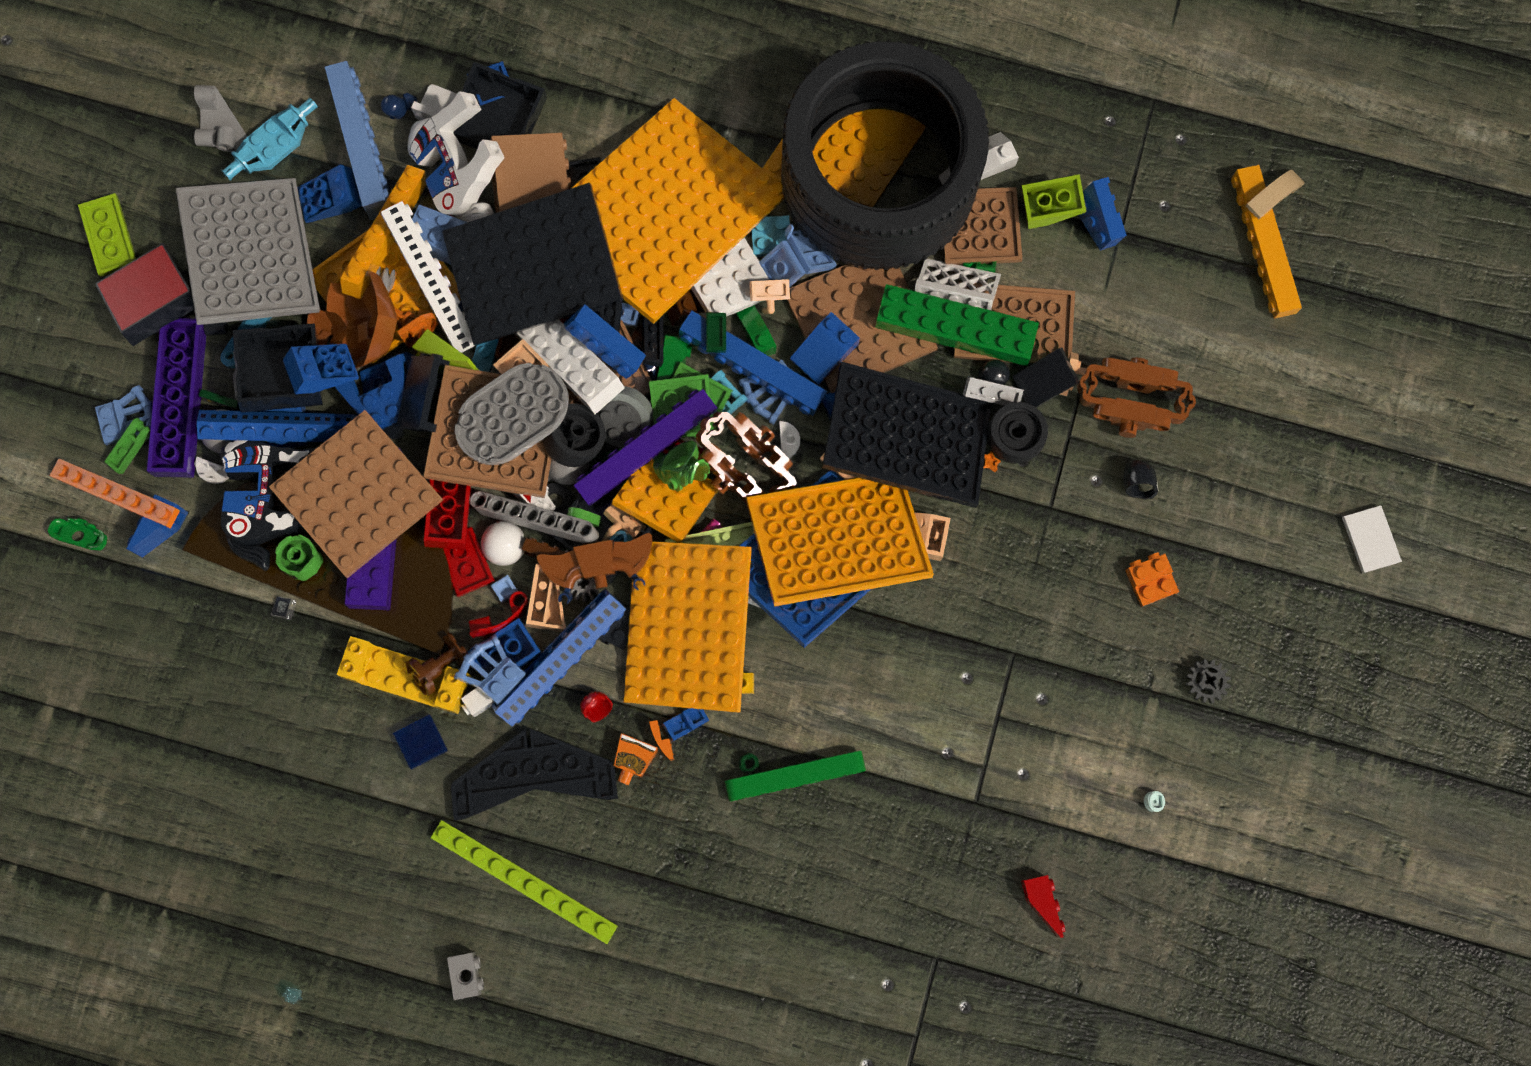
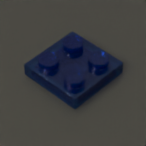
M430 714L393 733L410 770L449 751Z

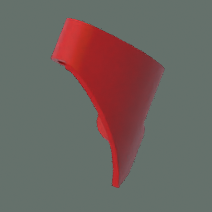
M516 591L510 596L512 616L498 625L492 626L490 616L469 620L470 636L486 640L518 618L521 619L528 609L529 598L524 592ZM518 597H524V603L521 606L515 605V599Z

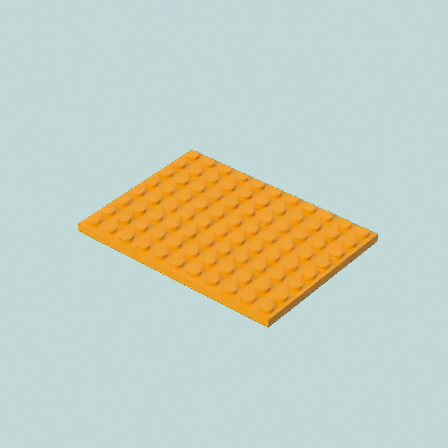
M675 98L572 187L574 188L586 183L592 184L623 298L653 324L785 199L782 184L778 180L767 174L758 164Z

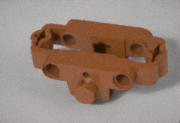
M1135 357L1131 358V361L1103 358L1102 365H1089L1079 380L1080 383L1077 384L1080 403L1085 407L1094 408L1093 416L1095 418L1111 421V425L1120 426L1118 434L1128 438L1136 437L1137 430L1144 431L1147 428L1169 431L1170 424H1182L1196 404V399L1192 395V385L1188 382L1179 381L1178 371L1148 365V360ZM1095 376L1115 381L1117 388L1147 394L1156 390L1180 392L1181 395L1174 403V410L1177 413L1168 409L1158 408L1153 404L1122 398L1091 397V394L1098 385V380ZM1086 380H1087V383H1088V386H1089V389H1088V390H1087V387H1086V384H1085Z

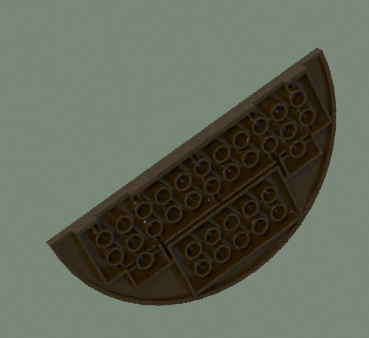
M276 470V480L289 470ZM258 480L248 481L233 491H258ZM276 496L273 510L290 512ZM223 499L201 519L182 549L215 565L234 571L420 648L442 655L445 647L443 637L449 634L452 621L453 584L444 548L425 547L424 545L425 516L396 538L390 610L349 609L345 605L347 578L307 531L293 536L302 535L311 540L321 551L323 563L318 572L306 581L293 579L276 564V548L285 538L274 539L259 545L267 548L270 552V567L267 571H263L255 564L241 559L229 547L226 534L221 527Z

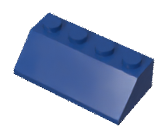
M585 304L564 322V328L572 336L581 341L589 350L593 351L625 379L637 372L646 356Z

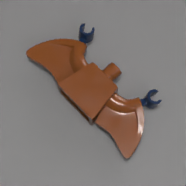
M646 533L628 542L607 540L573 547L574 550L562 555L540 554L537 556V560L545 575L552 582L565 587L564 592L558 597L559 602L562 601L563 595L568 598L567 604L572 601L570 590L573 589L575 582L582 577L585 579L594 578L596 589L607 588L606 576L615 574V571H623L629 578L632 577L634 588L639 590L635 584L636 581H642L645 586V580L642 577H638L637 573L642 570L650 556L652 535Z

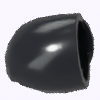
M1143 459L1128 461L1123 473L1125 493L1132 498L1153 499L1158 493L1154 467ZM1138 484H1149L1153 487L1151 490L1144 492L1139 490Z

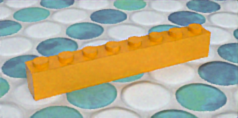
M410 165L406 166L340 278L342 293L358 299L362 298L372 281L369 271L377 272L395 241L381 215V211L403 201L404 205L408 204L411 210H413L426 188V172Z
M1256 165L1237 169L1232 176L1231 182L1233 188H1236L1237 203L1241 206L1243 212L1242 220L1248 229L1247 237L1253 246V257L1257 259L1258 274L1262 277L1264 283L1263 291L1269 300V311L1273 314L1274 319L1297 314L1302 306L1273 209L1258 220L1245 206L1266 188L1260 166Z

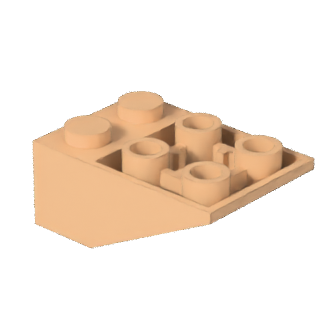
M915 513L929 559L941 561L944 555L951 518L926 513Z

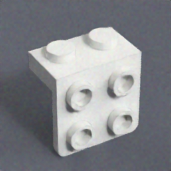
M434 84L429 85L421 104L414 101L411 107L415 118L423 120L433 117L442 108L448 106L454 100L457 93Z

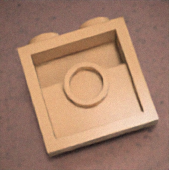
M524 339L493 364L501 375L509 369L525 363L549 367Z

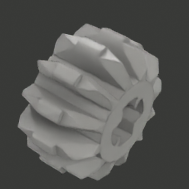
M582 577L575 582L573 589L570 590L572 595L575 594V600L578 601L582 596L583 602L587 601L586 596L593 600V592L595 594L600 593L595 588L594 578L585 579ZM583 581H586L587 584H589L585 586V589H582V587L579 586L583 584Z

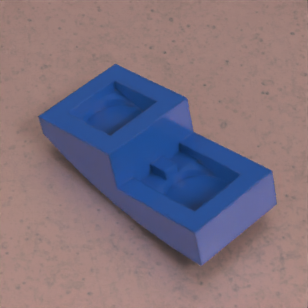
M689 708L664 722L662 726L670 741L673 742L707 723L709 719L703 709Z

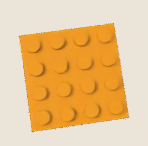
M652 459L629 477L613 499L612 505L677 543H682L717 491L710 485L712 480L708 477L704 481L693 480L692 484L683 487L679 492L671 490L655 474L653 468L654 461Z

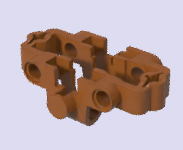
M718 411L712 417L702 419L700 430L696 434V441L705 450L699 455V458L704 459L709 464L710 472L715 475L710 485L718 493L723 495L729 489L732 493L737 494L745 503L746 497L765 494L755 484L756 481L750 475L739 472L732 466L735 460L730 455L725 454L708 440L711 435L715 436L722 432L723 422L727 424L730 431L737 437L735 441L758 464L768 467L776 476L783 479L780 485H773L769 493L795 488L796 480L788 472L793 463L777 446L770 444L775 435L765 425H761L758 428L741 412H738L733 417L728 412ZM710 422L713 423V425H712V427L714 428L713 430H710V428H711ZM765 452L773 453L768 460L762 457ZM739 481L747 482L742 489L735 486Z

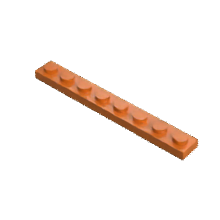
M62 459L57 460L49 475L56 480L170 529L180 512L179 509Z

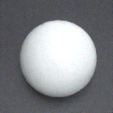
M499 521L491 524L484 531L481 538V549L486 559L491 563L499 566L511 565L517 562L524 554L522 547L525 542V536L517 525L506 521Z

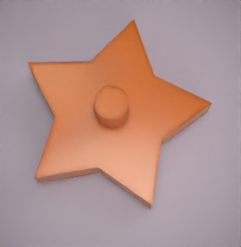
M991 451L988 455L985 454L983 468H989L996 472L997 465L1001 460L997 459Z

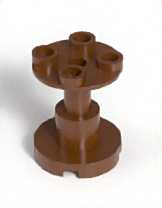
M451 633L443 637L447 652L434 659L431 657L422 664L416 659L411 658L404 663L407 674H412L413 680L411 681L423 695L429 696L436 691L433 680L443 674V668L454 661L461 667L463 657L466 654L469 655L463 646L459 647L456 644V640Z

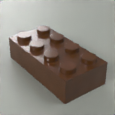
M531 537L530 539H525L522 547L524 554L537 558L540 554L562 555L570 552L568 550H565V552L561 551L556 546L550 547L545 542L539 543Z

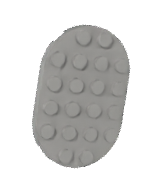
M525 363L509 369L471 395L458 412L460 415L457 424H455V435L460 448L471 459L485 465H499L513 460L550 435L563 421L569 402L568 391L564 381L554 370L545 365Z

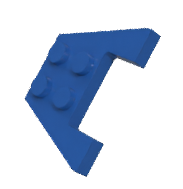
M399 354L385 361L392 381L360 396L355 381L335 386L358 415L366 410L382 430L397 423L405 387V378H407L404 372V354Z

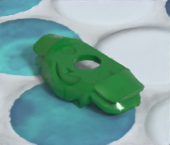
M82 518L54 519L48 527L49 536L64 543L98 551L104 549L107 544V535L103 531L96 529L95 525ZM77 531L84 533V537L80 541L73 540V534Z

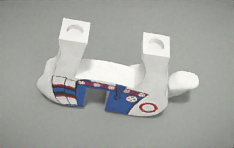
M459 91L454 100L448 106L442 108L439 113L431 118L416 121L412 125L407 148L409 155L417 165L432 167L442 157L443 163L425 180L434 204L441 213L455 215L460 220L470 222L494 214L489 204L485 202L477 203L484 188L489 184L496 168L505 157L496 141L483 139L479 143L475 156L468 164L465 153L453 132L481 111V108L474 94Z

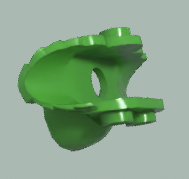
M694 441L680 443L667 454L660 453L653 459L655 474L671 490L677 492L681 491L688 484H692L693 480L704 481L707 478V474L710 473V467L704 459L698 460V446Z

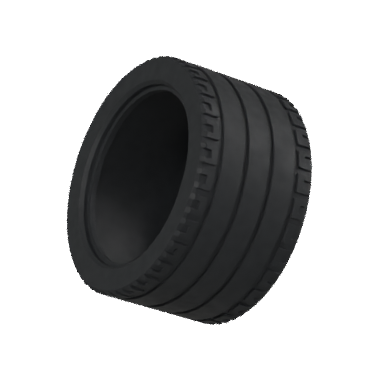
M878 40L871 43L868 41L865 44L858 43L853 47H845V50L836 51V54L833 56L829 55L825 61H820L816 68L813 67L810 70V74L805 75L802 83H799L797 86V91H794L785 114L781 182L785 203L792 216V220L797 223L796 226L803 232L804 237L809 238L811 244H815L818 250H823L827 256L831 255L835 257V260L843 261L844 264L849 263L857 268L858 266L863 267V269L874 268V270H879V268L888 270V268L899 269L900 266L908 267L909 264L919 263V260L924 261L928 256L935 255L937 250H942L947 243L952 241L953 236L955 237L958 234V231L963 227L970 214L989 151V128L987 127L988 121L985 117V109L981 107V99H978L976 90L972 89V84L967 82L963 73L960 74L959 69L956 66L953 67L948 60L942 59V56L932 53L929 49L925 50L921 46L917 47L911 43L905 44L901 41L891 42V40H886V42ZM864 110H892L915 118L934 133L947 155L950 176L936 192L920 202L900 208H874L856 203L836 191L820 172L813 156V150L826 130L840 119Z

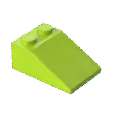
M1080 174L1022 185L1028 229L1048 226L1086 213Z
M428 329L412 346L417 352L415 356H420V353L428 355L432 353L444 356V360L450 361L449 366L478 370L467 356ZM439 365L438 372L440 374H444L445 366Z

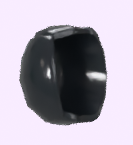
M998 359L985 362L978 370V379L1003 385L1009 380L1010 371L1008 365Z

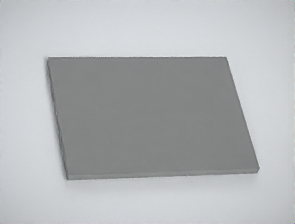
M295 178L176 188L197 325L320 312Z

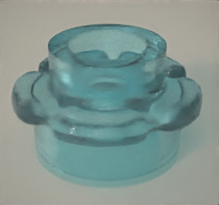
M286 987L285 993H282V996L285 997V1002L297 1004V1001L303 999L301 997L303 991Z

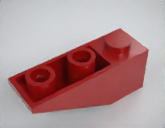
M1048 875L1022 880L1021 883L1026 902L1057 938H1063L1065 925L1063 920H1059L1058 912L1060 911L1058 900L1054 899L1052 891H1055V886L1052 878L1049 879Z

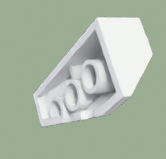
M1001 132L989 136V151L981 180L1015 167L1019 158L1011 140ZM950 167L939 175L942 185L950 176Z

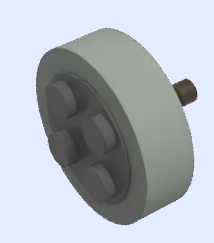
M624 386L625 388L597 412L605 425V442L615 447H625L624 443L632 437L634 439L638 438L641 435L640 431L648 425L651 427L653 423V410L648 399L638 390Z

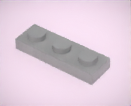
M967 376L963 396L1005 406L1012 402H1021L1024 390Z

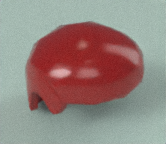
M594 691L583 698L580 709L585 718H588L591 722H597L611 712L613 703L605 693Z

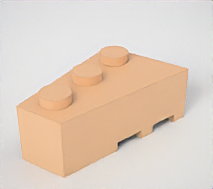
M536 564L534 569L525 627L563 632L566 624L562 602L558 601L560 595L559 585L552 582L545 575L539 564Z

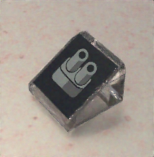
M276 596L271 616L291 620L296 601L291 598Z

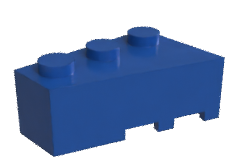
M1109 177L1093 181L1083 191L1086 213L1079 215L1100 251L1117 245L1127 236L1120 212H1116L1113 202L1116 200L1114 194L1111 195L1108 183H1110Z

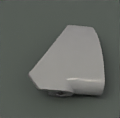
M196 85L194 97L200 108L201 116L200 129H196L194 135L196 146L216 147L222 151L236 152L240 144L248 136L215 86Z

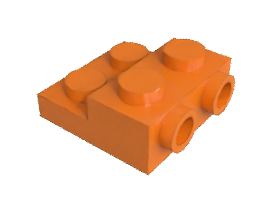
M1157 552L1148 556L1149 560L1142 562L1141 559L1130 563V567L1125 570L1141 607L1179 592L1166 554L1160 555Z

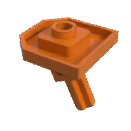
M395 308L397 322L402 325V328L397 333L408 349L417 342L427 329L433 332L439 324L432 312L418 317L408 311L404 313Z

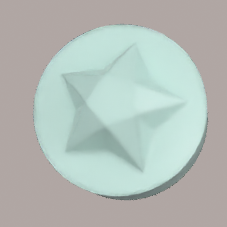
M1150 791L1144 797V805L1150 812H1159L1165 806V798L1159 791Z

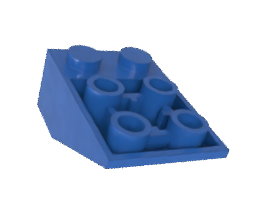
M341 164L297 187L305 223L345 214L362 206L353 169Z
M347 344L291 347L283 359L295 394L315 393L359 379Z
M154 494V499L180 510L176 520L170 529L145 517H140L134 535H131L128 539L126 549L140 557H144L180 530L188 512L179 505Z

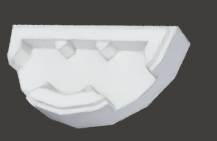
M779 421L781 451L790 459L799 449V432L788 422Z
M196 457L195 467L200 478L213 484L222 483L229 479L224 466Z

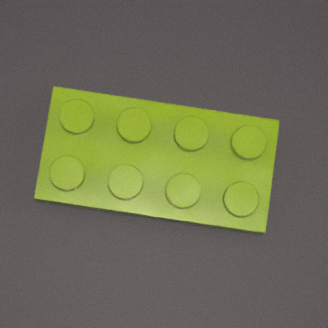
M116 193L78 205L97 273L100 277L112 274L136 259L120 201Z

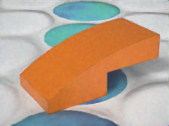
M650 721L653 736L661 751L670 761L674 760L670 739L662 740L658 721Z

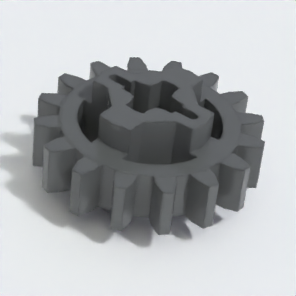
M1206 659L1202 660L1201 664L1196 662L1194 664L1195 668L1191 667L1188 669L1192 674L1185 676V678L1190 680V682L1185 684V686L1191 687L1188 693L1194 692V699L1201 698V703H1205L1207 699L1210 704L1214 703L1215 699L1217 701L1222 700L1221 695L1225 696L1228 694L1225 689L1231 687V685L1226 683V681L1231 679V677L1225 676L1228 670H1221L1222 664L1215 665V660H1211L1209 664ZM1208 669H1212L1216 673L1209 672ZM1196 675L1198 676L1197 684L1195 682ZM1207 679L1211 680L1209 684L1205 683ZM1200 690L1207 691L1208 694H1204Z

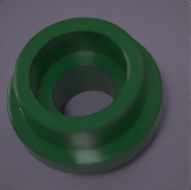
M746 753L739 759V767L744 773H754L759 767V760L756 755ZM747 760H751L753 762V765L751 767L745 766V762Z

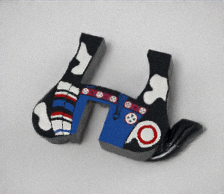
M228 440L222 446L220 458L230 480H258V491L224 492L221 527L226 534L229 547L238 557L255 564L263 571H267L270 567V552L267 548L259 545L274 539L286 538L300 532H306L291 512L273 510L276 495L269 486L276 481V469L290 470L317 448L296 450L289 447L271 446L262 441Z

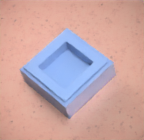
M508 575L491 585L501 603L508 600L514 592L518 591Z

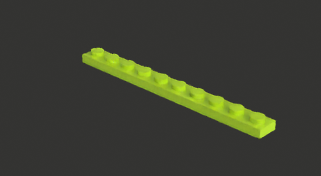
M441 820L431 836V839L605 944L609 943L618 925L445 821Z

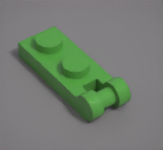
M135 418L104 462L118 474H123L146 439L150 437L151 428L144 426L143 421L139 418ZM137 430L140 432L138 436L135 435Z

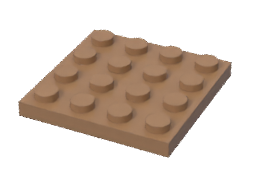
M1016 187L977 190L972 209L963 227L955 237L953 236L952 241L943 248L945 264L963 265V263L981 262V264L993 263L994 261H997V263L1022 262Z

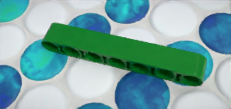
M856 751L724 782L728 800L731 802L865 772L866 766L862 751Z

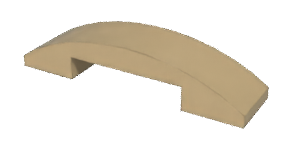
M1289 170L1263 189L1245 206L1259 220L1280 201L1302 187L1305 182L1293 170Z

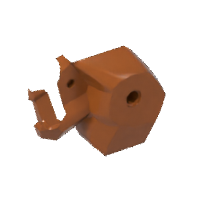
M369 271L372 281L361 299L342 293L341 284L331 282L327 295V311L320 310L318 313H309L307 324L315 323L318 345H327L330 335L334 336L330 341V345L347 344L356 369L378 360L388 352L397 323L395 308L383 280L372 271Z

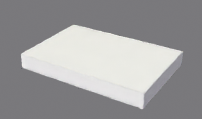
M1382 506L1342 517L1362 574L1402 562Z

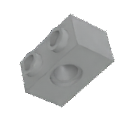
M475 952L448 957L453 999L457 1000L481 995V990H484V982L478 973V969L481 968L479 956H476ZM465 969L469 970L472 975L468 982L462 979V972Z

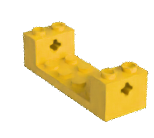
M352 636L349 638L337 675L343 679L455 714H459L463 702L461 698L465 696L469 685L454 678L455 673L459 672L458 669L447 666V668L442 669L443 674L433 680L436 691L429 696L423 695L411 681L413 680L412 674L408 675L404 667V663L414 657L375 646L368 641ZM414 658V659H416L420 664H422L423 662H425V661H423V660Z

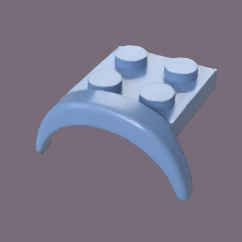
M789 224L784 233L786 240L806 274L832 270L837 266L831 255L827 256L823 250H818L815 244L809 242L808 237H804L801 230L793 231V224Z

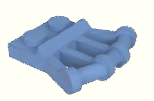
M783 360L779 361V363L787 367ZM748 377L740 379L739 384L743 387L744 394L748 398L746 402L752 405L755 414L770 420L769 423L774 425L788 404L777 394L772 395L760 404L757 398L766 392L765 387L762 386L752 393L750 384L753 383L748 380ZM780 399L782 401L774 414L766 410L776 400Z
M140 385L132 388L130 393L120 400H113V402L95 407L105 445L114 444L119 441L133 421H127V415L144 411L145 415L139 419L143 421V424L151 428L153 403L143 393V388ZM136 397L141 402L138 405L124 409V406Z
M495 634L491 636V639L473 646L470 654H466L463 657L459 672L455 673L454 678L478 687L498 705L526 676V673L506 656ZM495 646L502 661L497 663L484 650ZM479 655L494 667L489 674L474 661ZM470 666L484 678L482 682L466 676Z

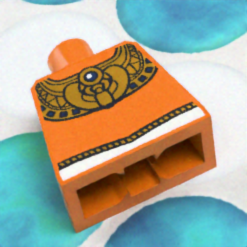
M621 733L614 767L622 770L617 781L629 786L633 774L642 777L658 752V747Z

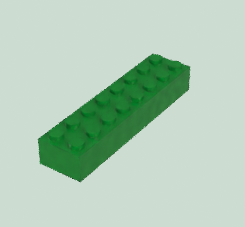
M886 284L875 328L1027 366L1031 359L1039 323Z

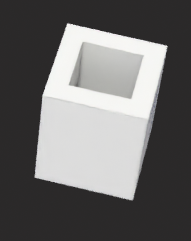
M478 687L461 698L464 702L461 706L466 714H471L474 717L490 708L494 703Z

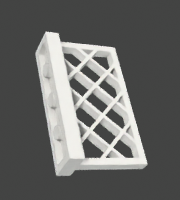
M926 259L919 279L916 281L915 291L992 310L1001 274ZM927 267H936L937 270L931 272ZM947 271H955L956 274L950 276ZM942 274L945 278L938 280L935 276ZM966 275H974L975 278L969 280ZM961 278L964 282L957 284L954 280ZM989 278L995 281L988 284L985 279ZM980 282L983 286L976 288L973 284Z

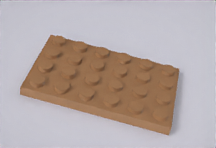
M981 283L973 284L976 288L983 286ZM998 285L991 311L1039 323L1031 359L1028 364H1034L1058 348H1063L1069 360L1073 342L1075 291ZM954 348L953 358L983 361L996 359Z

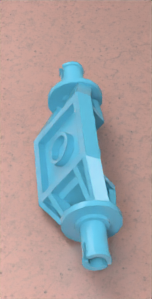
M308 98L298 108L289 104L287 109L272 116L244 139L236 152H231L234 161L222 170V173L229 180H232L241 170L249 174L254 171L271 170L300 146L305 127L308 126L305 117L318 108L316 103L311 98ZM297 121H299L300 123L298 124V126H297V128L295 129V131H293V129H292L291 127H292ZM255 157L259 160L247 165V162Z

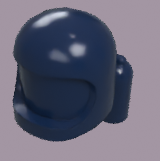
M404 93L402 98L396 95H387L381 101V109L391 119L398 120L405 115L407 110H412L411 107L414 101L417 102V97L410 93Z

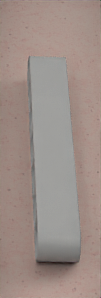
M482 491L475 492L470 498V504L475 510L487 517L586 545L597 542L599 538L598 531L587 520Z

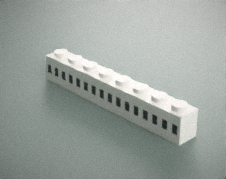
M403 201L381 211L387 227L451 346L461 353L474 347L467 320H465L464 311L461 312L458 307L461 303L457 295L450 292L448 287L451 284L446 275H441L439 269L442 267L437 258H432L430 254L432 248L427 240L423 241L420 235L423 231L418 222H413L411 218L413 212L409 205H404Z

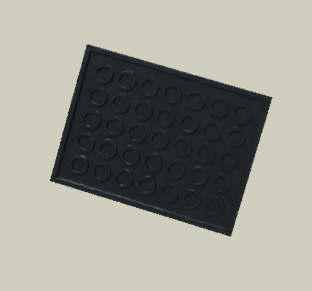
M586 183L442 231L472 342L475 346L569 317L576 313L584 304L590 309H594L624 299L591 183Z
M841 362L822 468L976 508L979 505L991 402L965 397L957 392Z

